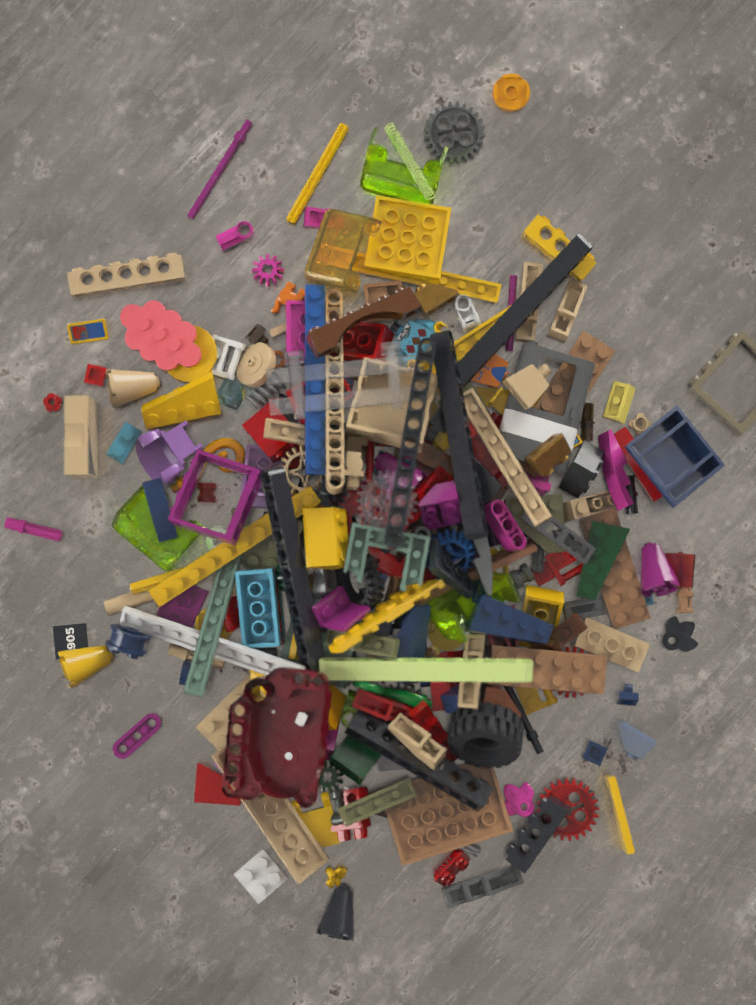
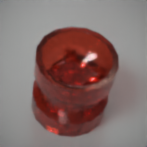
M197 483V489L200 491L197 496V502L216 503V496L213 491L216 490L217 484Z

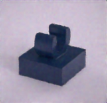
M625 684L623 691H619L616 704L636 706L639 700V693H633V684Z

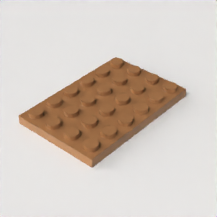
M473 764L458 766L461 769L469 770L476 778L486 780L493 787L484 807L479 812L421 778L411 781L417 796L385 810L402 866L513 831L494 767L491 769L486 767L479 768ZM450 775V779L456 782V778ZM466 785L468 791L473 792V788L470 785Z

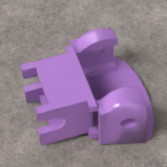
M187 421L182 422L167 433L164 430L159 431L157 428L137 438L136 453L141 465L152 480L161 477L164 487H169L184 472V461L194 456L197 449L203 450V445L200 443L194 446L185 432V429L189 427Z

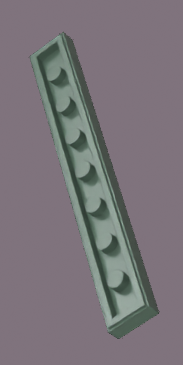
M243 553L217 569L183 692L186 695L199 698L204 697L236 580L235 571L239 569Z

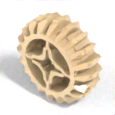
M302 445L300 446V452H297L295 447L292 448L293 455L287 451L286 455L289 459L281 458V461L286 464L285 466L279 465L286 471L289 488L292 487L290 492L292 495L296 490L299 493L309 486V477L311 475H306L305 481L302 474L294 473L302 470L303 461L305 466V451ZM300 456L299 467L288 470L291 462ZM326 474L319 476L317 482L311 486L313 490L320 487L321 480L326 477ZM289 476L301 477L303 488L294 485Z

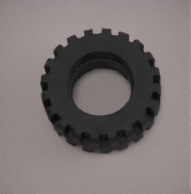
M479 702L478 709L458 708L453 713L450 721L448 747L452 754L456 755L457 759L463 760L469 765L473 764L475 767L491 769L492 767L501 768L503 765L508 766L518 759L521 754L524 724L515 712H512L508 707H502L500 704Z

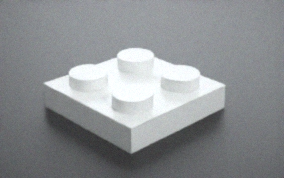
M264 848L234 873V876L258 904L288 879L287 875Z

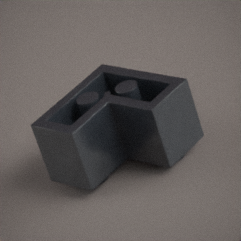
M584 440L558 488L576 498H579L582 492L586 494L591 485L589 483L590 479L592 481L595 480L599 473L598 470L604 462L601 458L605 451Z

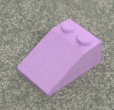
M247 444L245 465L260 469L261 471L283 465L281 460L273 463L259 445ZM243 475L241 495L249 476ZM262 483L252 505L253 507L267 508Z

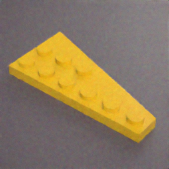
M442 579L422 580L421 586L418 583L407 585V590L393 592L389 595L390 599L376 605V610L365 614L362 621L358 624H353L348 632L334 638V643L328 646L332 653H343L363 639L362 635L377 631L379 629L377 625L385 621L389 623L414 607V601L426 599L431 596L429 593L435 588L441 589L446 585Z

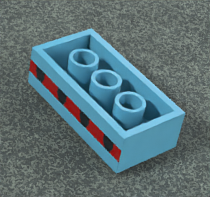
M277 567L235 571L241 641L244 646L250 648L276 647L283 645L285 642L282 597L279 586H277V579L275 578Z

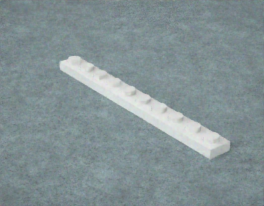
M124 606L122 609L120 626L131 627L139 630L141 633L195 651L200 634L199 630L128 606ZM219 638L214 657L264 675H268L278 667L306 669V666L223 638ZM297 673L295 681L298 684H302L304 676L301 673Z

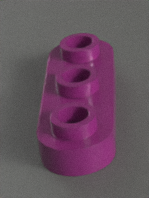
M154 713L144 716L114 743V755L120 759L129 757L161 728V718ZM150 719L155 720V726L149 725ZM136 732H139L141 734L140 739H136L134 737V734ZM121 745L126 746L127 750L125 752L120 751Z

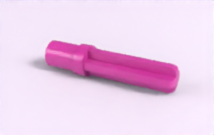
M7 517L4 528L18 531L22 534L26 533L54 541H60L62 538V531L10 517Z

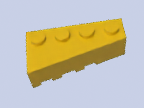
M213 371L199 379L192 380L182 387L173 389L168 394H163L142 404L141 412L146 430L221 414V405Z

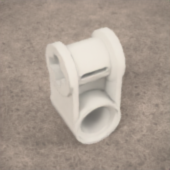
M467 295L458 296L454 301V309L462 332L466 333L467 330L481 325V322L470 297ZM459 300H466L468 307L466 309L459 308Z

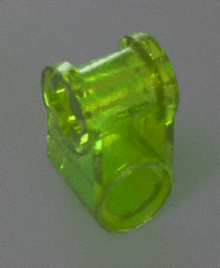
M351 689L348 691L340 721L345 727H348L349 724H346V720L343 719L344 715L348 716L351 713L353 718L358 710L352 707L357 692Z

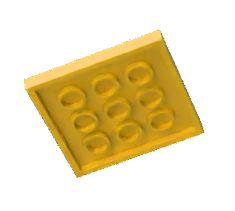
M376 195L364 269L440 281L451 208Z

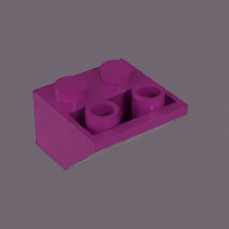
M455 481L436 484L419 503L424 526L428 530L463 523Z

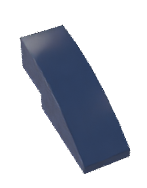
M161 477L143 482L142 485L159 543L177 538L176 527L168 520L171 512L169 511L170 506Z

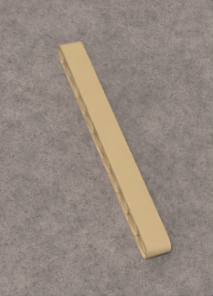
M331 289L326 293L325 325L331 316H335L338 319L343 317V296L339 290ZM336 299L338 300V302L332 303L329 300ZM343 337L337 343L334 350L339 356L325 355L326 490L334 495L339 494L343 490L344 485ZM336 370L339 372V374L332 375L330 374V371ZM336 388L339 392L334 394L330 392V389ZM336 406L339 408V411L333 412L329 408ZM337 425L339 426V429L332 430L330 426ZM337 443L340 447L333 449L330 447V444ZM335 461L338 462L340 466L334 468L330 465V463ZM332 480H337L340 483V485L335 487L332 486L330 482Z

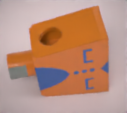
M495 354L470 381L472 384L498 389L500 383L513 374L506 371L509 363Z

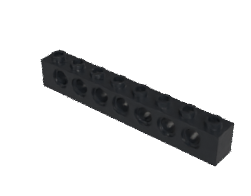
M359 709L356 711L344 732L345 734L473 810L479 812L484 807L493 790V787L486 780L476 778L469 770L461 769L450 759H443L438 765L440 772H436L424 762L418 761L408 748H406V752L400 750L399 745H404L388 729L389 724L385 720L377 719L372 714ZM365 726L372 727L373 732H369ZM382 735L387 736L390 742L384 741ZM450 775L456 778V782L450 779ZM466 785H470L473 788V792L468 791Z

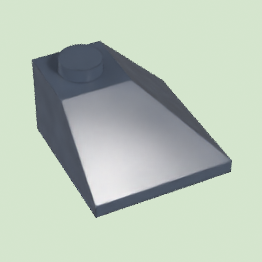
M619 719L617 724L623 749L628 751L626 755L635 761L637 758L643 760L656 745L657 741Z

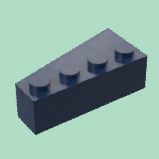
M483 594L478 597L464 632L543 645L548 643L554 625Z

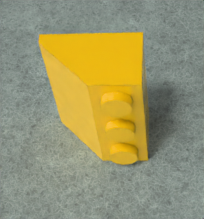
M335 507L302 509L307 568L326 570L344 568L348 550L346 509Z

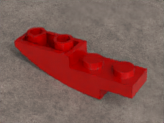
M369 546V557L375 560L374 564L377 563L379 565L376 570L402 580L405 557H399L396 561L394 555L388 552L385 554L380 551V548ZM425 567L423 581L435 580L436 576L431 574L429 568Z

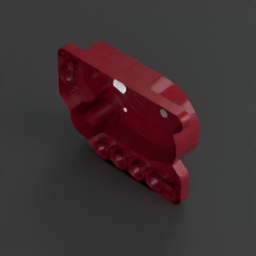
M278 667L268 675L250 680L245 685L244 694L230 706L222 792L227 797L252 800L261 793L277 799L293 797L300 807L306 809L312 807L317 800L318 782L323 773L327 752L326 742L329 732L332 692L328 690V677L323 672ZM297 673H301L304 676L302 684H298L295 681ZM318 676H320V680H323V683L319 684V686H317V682H309V679H316ZM260 687H263L265 689V697L261 695ZM236 705H241L244 708V713L240 716L235 713ZM235 724L240 725L242 728L240 735H236L233 732ZM232 744L239 745V754L232 753ZM231 763H235L238 766L236 774L231 773L229 770ZM231 784L233 785V787H236V790L232 792L231 789L228 788V786Z

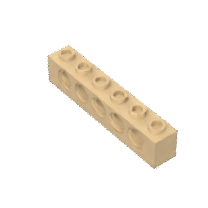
M177 253L166 254V257L162 258L150 256L144 261L131 259L125 264L112 262L109 263L110 266L106 267L93 265L91 269L87 270L74 268L72 272L67 273L70 295L73 298L186 280L183 258L181 255H177ZM163 264L169 265V270L166 273L159 271L160 266ZM144 267L150 268V273L147 276L141 275V270ZM124 271H131L130 278H122V273ZM107 273H111V281L104 282L103 276ZM88 276H92V284L85 285V278Z

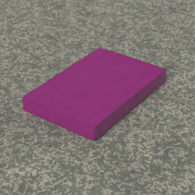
M193 585L160 606L156 616L193 628L209 591Z

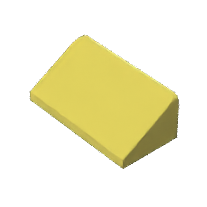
M614 381L602 417L624 424L636 388L630 384Z

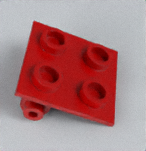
M460 848L449 856L452 861L448 858L446 859L449 862L448 865L444 862L442 863L445 868L441 865L435 871L433 876L435 882L444 887L446 885L449 886L455 881V876L469 866L471 858L465 855Z

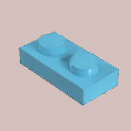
M125 421L106 455L124 464L142 431Z

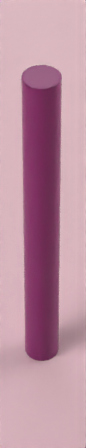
M510 275L508 307L516 301L517 276ZM514 334L506 342V352H513Z

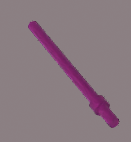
M246 119L241 129L233 136V142L187 214V217L190 219H194L240 143L243 144L245 141V135L253 124L250 120Z

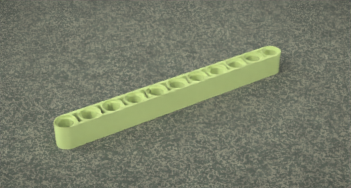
M325 657L319 659V672L325 673L328 680L530 682L533 681V661L531 659L491 658L394 659Z

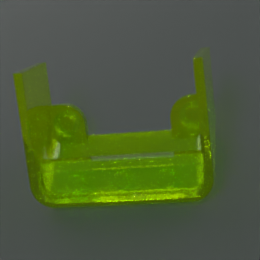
M374 127L361 175V188L367 192L385 197L433 204L435 198L431 200L425 199L406 164L387 159V148L384 145L375 143L378 127ZM446 146L440 161L435 159L427 160L424 168H420L422 170L421 173H424L423 176L429 182L428 185H431L430 188H433L434 194L437 192L449 147Z
M492 572V598L502 603L504 601L520 602L510 575ZM477 578L473 580V597L466 599L454 589L428 601L424 605L431 606L429 620L445 638L465 643L468 640L461 624L470 618L478 597L483 594L486 595L480 579Z

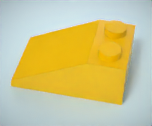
M526 584L521 611L554 625V628L557 627L564 605V592ZM518 641L519 646L527 648L534 644Z

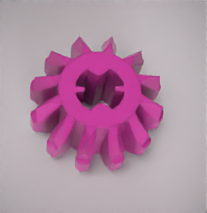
M266 254L265 260H263L262 256H259L260 263L257 261L253 262L258 267L252 268V273H257L253 278L254 280L260 279V285L266 281V286L270 287V281H273L274 285L277 284L275 278L282 280L283 277L279 273L284 272V268L280 267L282 261L276 262L277 256L274 255L270 260L269 254ZM265 267H268L269 269H270V268H273V269H271V272H272V273H271V274H268L267 272L263 273V271H265L264 268H265Z

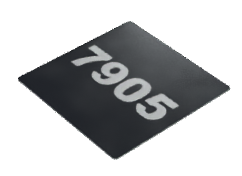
M86 623L53 626L56 660L62 658V656H58L57 652L88 647Z

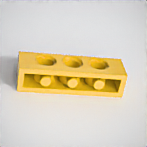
M537 215L522 234V236L552 260L560 253L556 249V244L562 243L566 247L570 243V240L565 237L566 233L558 227L555 229L551 225V221L544 215L542 217ZM541 232H549L551 238L547 240L543 239L541 237ZM588 253L572 270L570 275L581 283L596 265L595 257Z

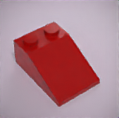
M359 323L343 335V360L360 365L363 364L364 357L386 362L394 333L386 324ZM336 352L330 353L332 357L339 356Z

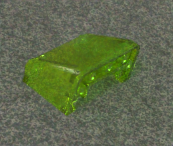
M143 485L116 512L112 521V527L118 534L165 572L172 571L201 536V534L175 526L178 537L159 543ZM196 520L188 521L189 523L202 527V525Z

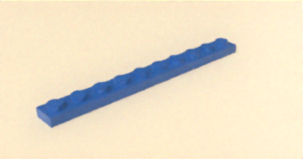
M305 285V475L324 476L326 474L325 356L316 360L306 341L310 329L316 326L320 328L325 325V285Z

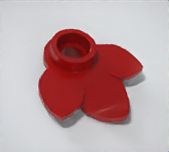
M237 596L230 598L224 620L226 632H232L238 627L240 628Z

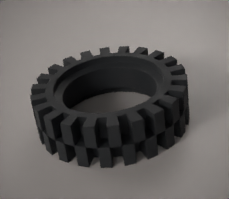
M368 554L363 575L366 585V595L364 598H361L354 590L350 580V570L345 573L344 568L336 569L335 572L337 585L344 587L350 602L369 606L372 609L382 602L381 599L384 597V594L381 592L385 591V587L381 586L384 583V579L379 577L383 575L382 572H377L376 570L379 565L377 563L373 565L374 559L372 557L369 558Z

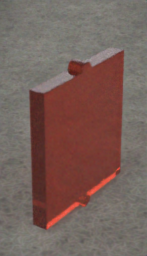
M683 552L666 553V558L679 581L680 587L693 588L696 555L683 554Z

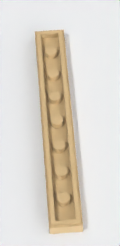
M473 387L464 392L467 417L532 523L537 528L553 518Z

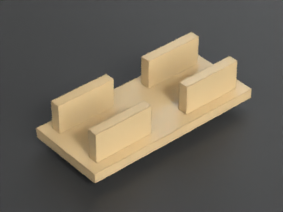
M586 617L584 623L588 628L578 635L574 646L596 655H605L607 660L639 673L650 644Z

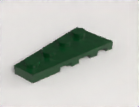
M592 521L588 543L596 548L587 563L582 566L577 597L596 600L630 531L629 528Z

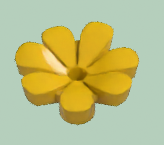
M328 867L325 870L329 877L326 882L329 889L333 888L334 885L338 887L341 884L340 879L346 876L347 869L342 867L334 871L331 867Z

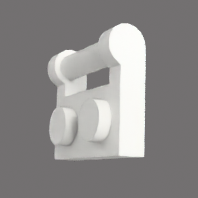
M213 335L217 347V359L211 371H213L215 376L234 382L236 377L234 374L246 345ZM233 347L235 351L228 371L223 372L230 348Z

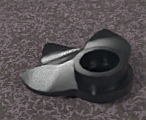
M676 616L670 618L665 625L666 633L662 638L663 646L668 650L679 649L684 652L696 648L698 643L691 638L695 623L690 621L679 623ZM670 637H673L675 639V642L673 644H670L668 642V639Z

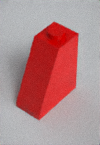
M203 762L197 763L194 802L241 806L242 803L240 799L230 798L223 794V773ZM229 785L228 788L231 789V792L234 791L231 785Z

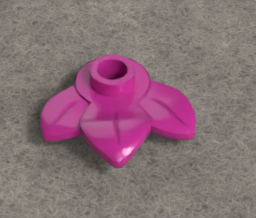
M527 782L521 788L510 784L504 786V796L506 799L504 803L508 815L530 816L534 812V803L532 801L534 796L533 788ZM524 803H526L528 806L527 810L525 811L521 809V806Z

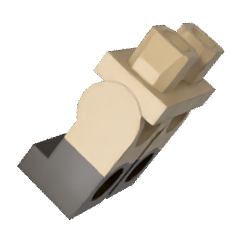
M348 436L346 469H344L347 490L358 491L359 481H363L364 471H362L361 450L367 449L368 438Z

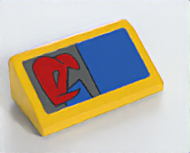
M105 319L67 324L71 345L109 339Z

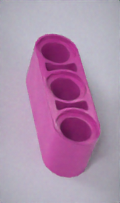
M501 500L487 502L484 506L486 521L502 547L508 552L523 549L527 543L526 537L506 504Z

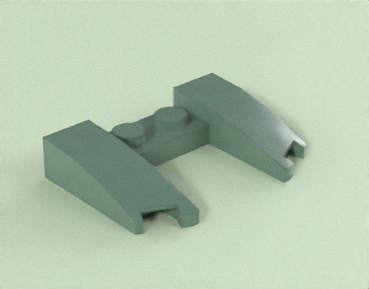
M352 523L344 572L346 573L350 570L358 576L356 579L358 583H362L369 546L390 550L384 543L386 532L384 528ZM404 532L401 546L393 550L407 553L401 591L407 590V585L418 583L419 586L422 585L430 537ZM391 535L387 541L390 545H396L399 539L397 536Z

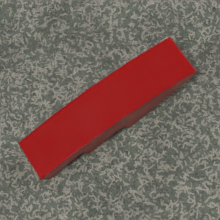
M623 427L614 433V436L632 474L655 503L663 498V495L625 449V446L634 438L628 429Z
M438 466L410 494L404 532L412 522H416L421 516L419 503L436 484L453 480L441 466ZM404 500L400 506H403L406 501ZM394 516L391 518V523L399 526L402 523V519L399 516Z
M361 688L358 689L352 703V707L387 721H393L399 713L413 721L408 712L415 708L414 706Z
M423 700L408 713L415 724L431 734V739L447 749L444 759H450L454 762L457 757L452 754L448 747V733L444 731L439 720L433 715L428 704Z

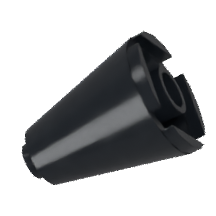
M339 885L338 889H334L318 924L316 934H326L327 937L354 941L353 892L350 891V887Z

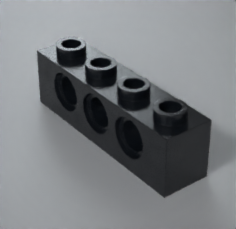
M553 795L548 799L546 797L543 798L538 806L541 808L538 814H532L528 820L530 825L527 830L525 828L521 830L517 836L520 839L516 845L513 843L506 852L509 854L506 861L524 874L529 870L571 809ZM544 813H547L551 816V822L544 820ZM538 829L541 837L534 836L532 830ZM522 844L528 845L530 852H525L522 849Z

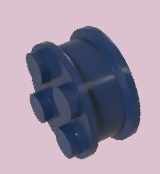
M119 624L110 625L112 630L111 636L105 642L110 652H122L132 659L146 656L147 651L145 647L147 641H150L152 636L141 633L139 630L131 627H123Z

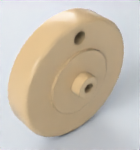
M262 342L248 346L242 352L236 368V376L239 382L249 388L263 385L271 377L276 365L274 350Z

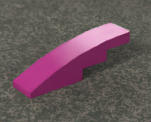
M610 429L598 435L599 449L605 451L601 458L604 460L602 464L604 476L617 511L634 503L626 488L631 483L623 466L628 463Z

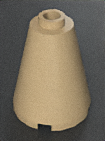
M106 370V378L110 380L108 381L107 389L112 408L156 392L157 387H160L159 377L155 376L154 372Z

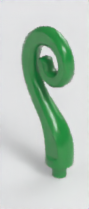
M352 681V685L388 696L408 705L416 707L424 700L429 708L432 706V701L427 700V696L423 694L417 695L367 681Z

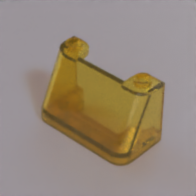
M328 209L323 216L305 268L306 279L317 285H325V289L328 290L336 289L341 293L357 294L361 279L357 273L352 271L361 241L364 235L368 237L377 235L382 222L368 216L338 209Z

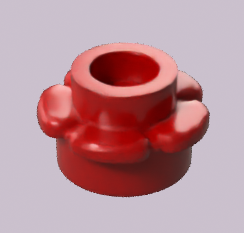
M50 393L43 399V405L47 411H58L61 408V397L56 396L55 393Z

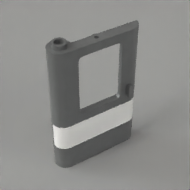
M527 340V343L522 344L515 373L531 364L538 368L541 356L572 364L576 370L562 416L532 407L525 410L513 394L509 392L499 431L517 460L526 462L524 458L550 436L557 433L564 435L571 451L573 450L595 363L538 346V342ZM571 453L568 455L569 459L561 465L558 463L553 467L554 471L566 475Z

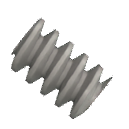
M273 371V375L262 386L256 387V391L249 389L251 396L246 394L244 396L256 409H262V403H269L268 397L274 400L273 393L275 392L280 395L279 387L286 389V386L278 374Z

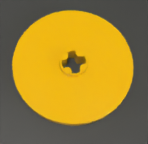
M195 326L197 337L194 344L202 352L200 362L196 366L189 368L179 364L176 369L167 371L173 378L182 382H191L196 378L199 379L213 369L216 363V343L209 332L198 326Z

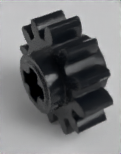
M325 477V480H321L322 484L318 488V498L322 499L320 505H324V508H338V503H342L343 496H345L344 489L346 486L343 485V490L339 494H330L326 490ZM332 480L330 482V484L335 487L340 485V483L337 480Z

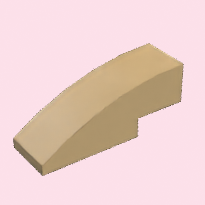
M573 279L569 280L547 336L565 343L588 287L587 285Z
M399 713L388 726V729L406 748L433 770L445 758L447 749L431 739L430 733L403 714Z

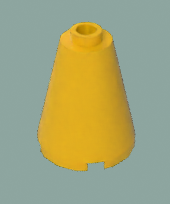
M102 645L57 652L59 657L62 656V658H59V662L65 678L71 682L68 684L70 689L111 664L113 654L108 650L109 648Z

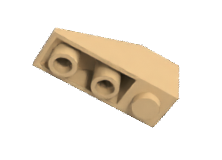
M609 491L563 503L565 522L616 508Z

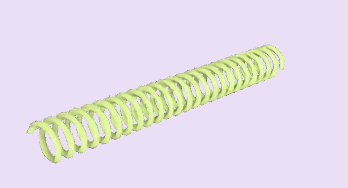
M394 123L387 124L384 128L387 131L388 137L392 140L393 145L399 152L400 157L415 179L425 199L431 200L435 198L436 194L432 191L433 188H430L431 185H428L429 182L423 176L424 173H421L422 170L416 164L417 161H414L415 158L407 149L408 146L400 137L401 135L397 128H395V125H393Z

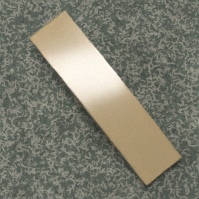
M524 262L520 295L542 273V263ZM538 308L516 331L515 341H535Z
M466 634L463 658H484L486 636ZM460 682L459 708L478 709L481 682Z

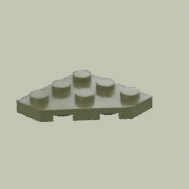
M562 494L540 496L550 514L565 526ZM518 498L504 499V503L527 537L547 553L565 552L520 519L525 510Z

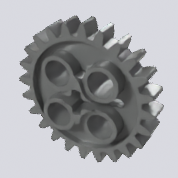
M450 101L448 107L441 104V110L435 108L436 115L430 113L429 117L431 120H426L425 122L429 127H425L424 132L429 134L424 135V139L430 140L426 143V147L432 146L430 153L436 151V158L443 156V162L447 158L450 159V164L453 163L454 159L460 164L461 158L467 162L468 155L474 157L473 150L479 152L480 148L477 145H483L484 143L479 139L485 138V134L481 132L485 130V126H480L483 119H477L479 112L473 114V107L467 110L466 103L459 107V101L456 102L455 106H452ZM464 118L467 120V124L461 126L457 120ZM441 121H445L449 126L442 129L438 124ZM452 129H455V131L458 132L457 136H454V134L451 133ZM462 137H468L471 142L469 144H463L460 141V139ZM443 140H450L452 145L444 147L441 142Z

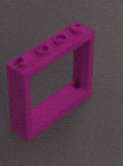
M197 449L194 459L191 458L189 471L183 477V485L176 493L175 504L169 510L171 513L168 520L175 526L236 546L261 486V470ZM206 462L249 476L225 534L182 520Z

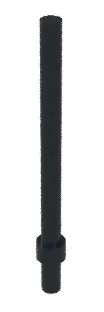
M504 686L507 694L521 713L520 718L524 724L523 726L527 733L525 735L528 741H531L537 755L544 752L538 740L537 731L533 730L513 687Z

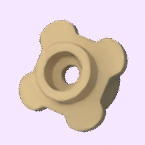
M638 413L634 420L629 421V427L634 428L637 435L652 425L651 421H648L643 413Z

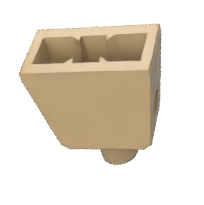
M531 364L502 382L521 406L527 410L548 388L549 383L545 378L552 371L546 364H543L538 369Z

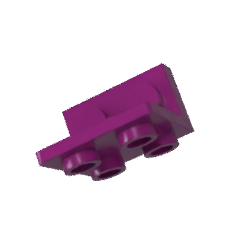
M342 586L335 588L311 607L320 627L342 632L348 631L354 623L363 619L365 614L370 611L369 606L351 603Z

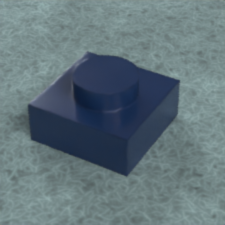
M589 740L582 758L600 766L608 748Z

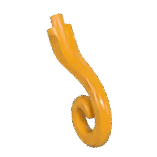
M232 438L214 440L202 450L213 454L221 448H231L235 452L236 462L243 464L245 461L244 447L240 442ZM221 451L217 454V456L226 458L228 455L226 451ZM207 462L205 463V465H204V467H203V470H202V472H201V475H200L198 481L200 480V478H201V476H202V474H203V471H204V469H205V467H206ZM217 466V467H218L221 471H223V472H228V473L234 472V471H231V470H228V469H225V468H222V467ZM184 476L175 479L177 483L170 486L173 493L181 489Z

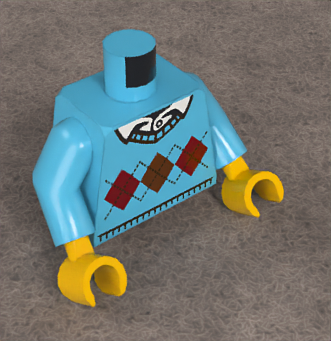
M428 319L409 320L405 327L394 321L390 330L397 335L394 341V351L398 361L407 368L415 367L420 340L425 337L430 338V334L442 332L440 331L441 328H448V326L441 321L435 322ZM430 344L422 345V350L426 351Z

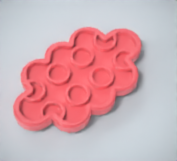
M156 300L147 302L142 308L135 304H129L122 309L120 320L128 328L125 333V342L129 348L139 350L143 359L149 362L155 361L156 365L165 371H172L179 364L187 368L194 367L200 362L202 352L194 344L197 337L196 328L193 324L182 321L178 312L166 310L165 306Z

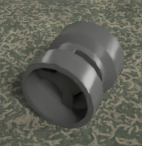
M526 563L520 565V569L509 572L518 589L523 587L527 581L531 582L535 579Z

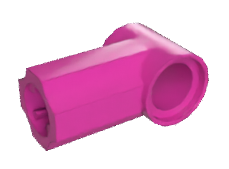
M242 221L237 226L216 235V238L222 250L225 251L243 241L251 240L255 231L249 222ZM243 227L250 228L249 234L245 236L241 235L240 231Z

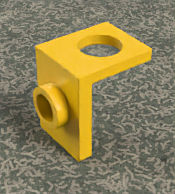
M502 387L488 403L501 415L504 414L508 395L503 391L504 388Z

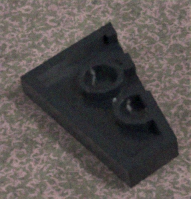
M437 537L431 539L430 571L466 599L473 597V580L460 565L453 563L450 558L451 554L447 550L443 551L439 546L440 541Z

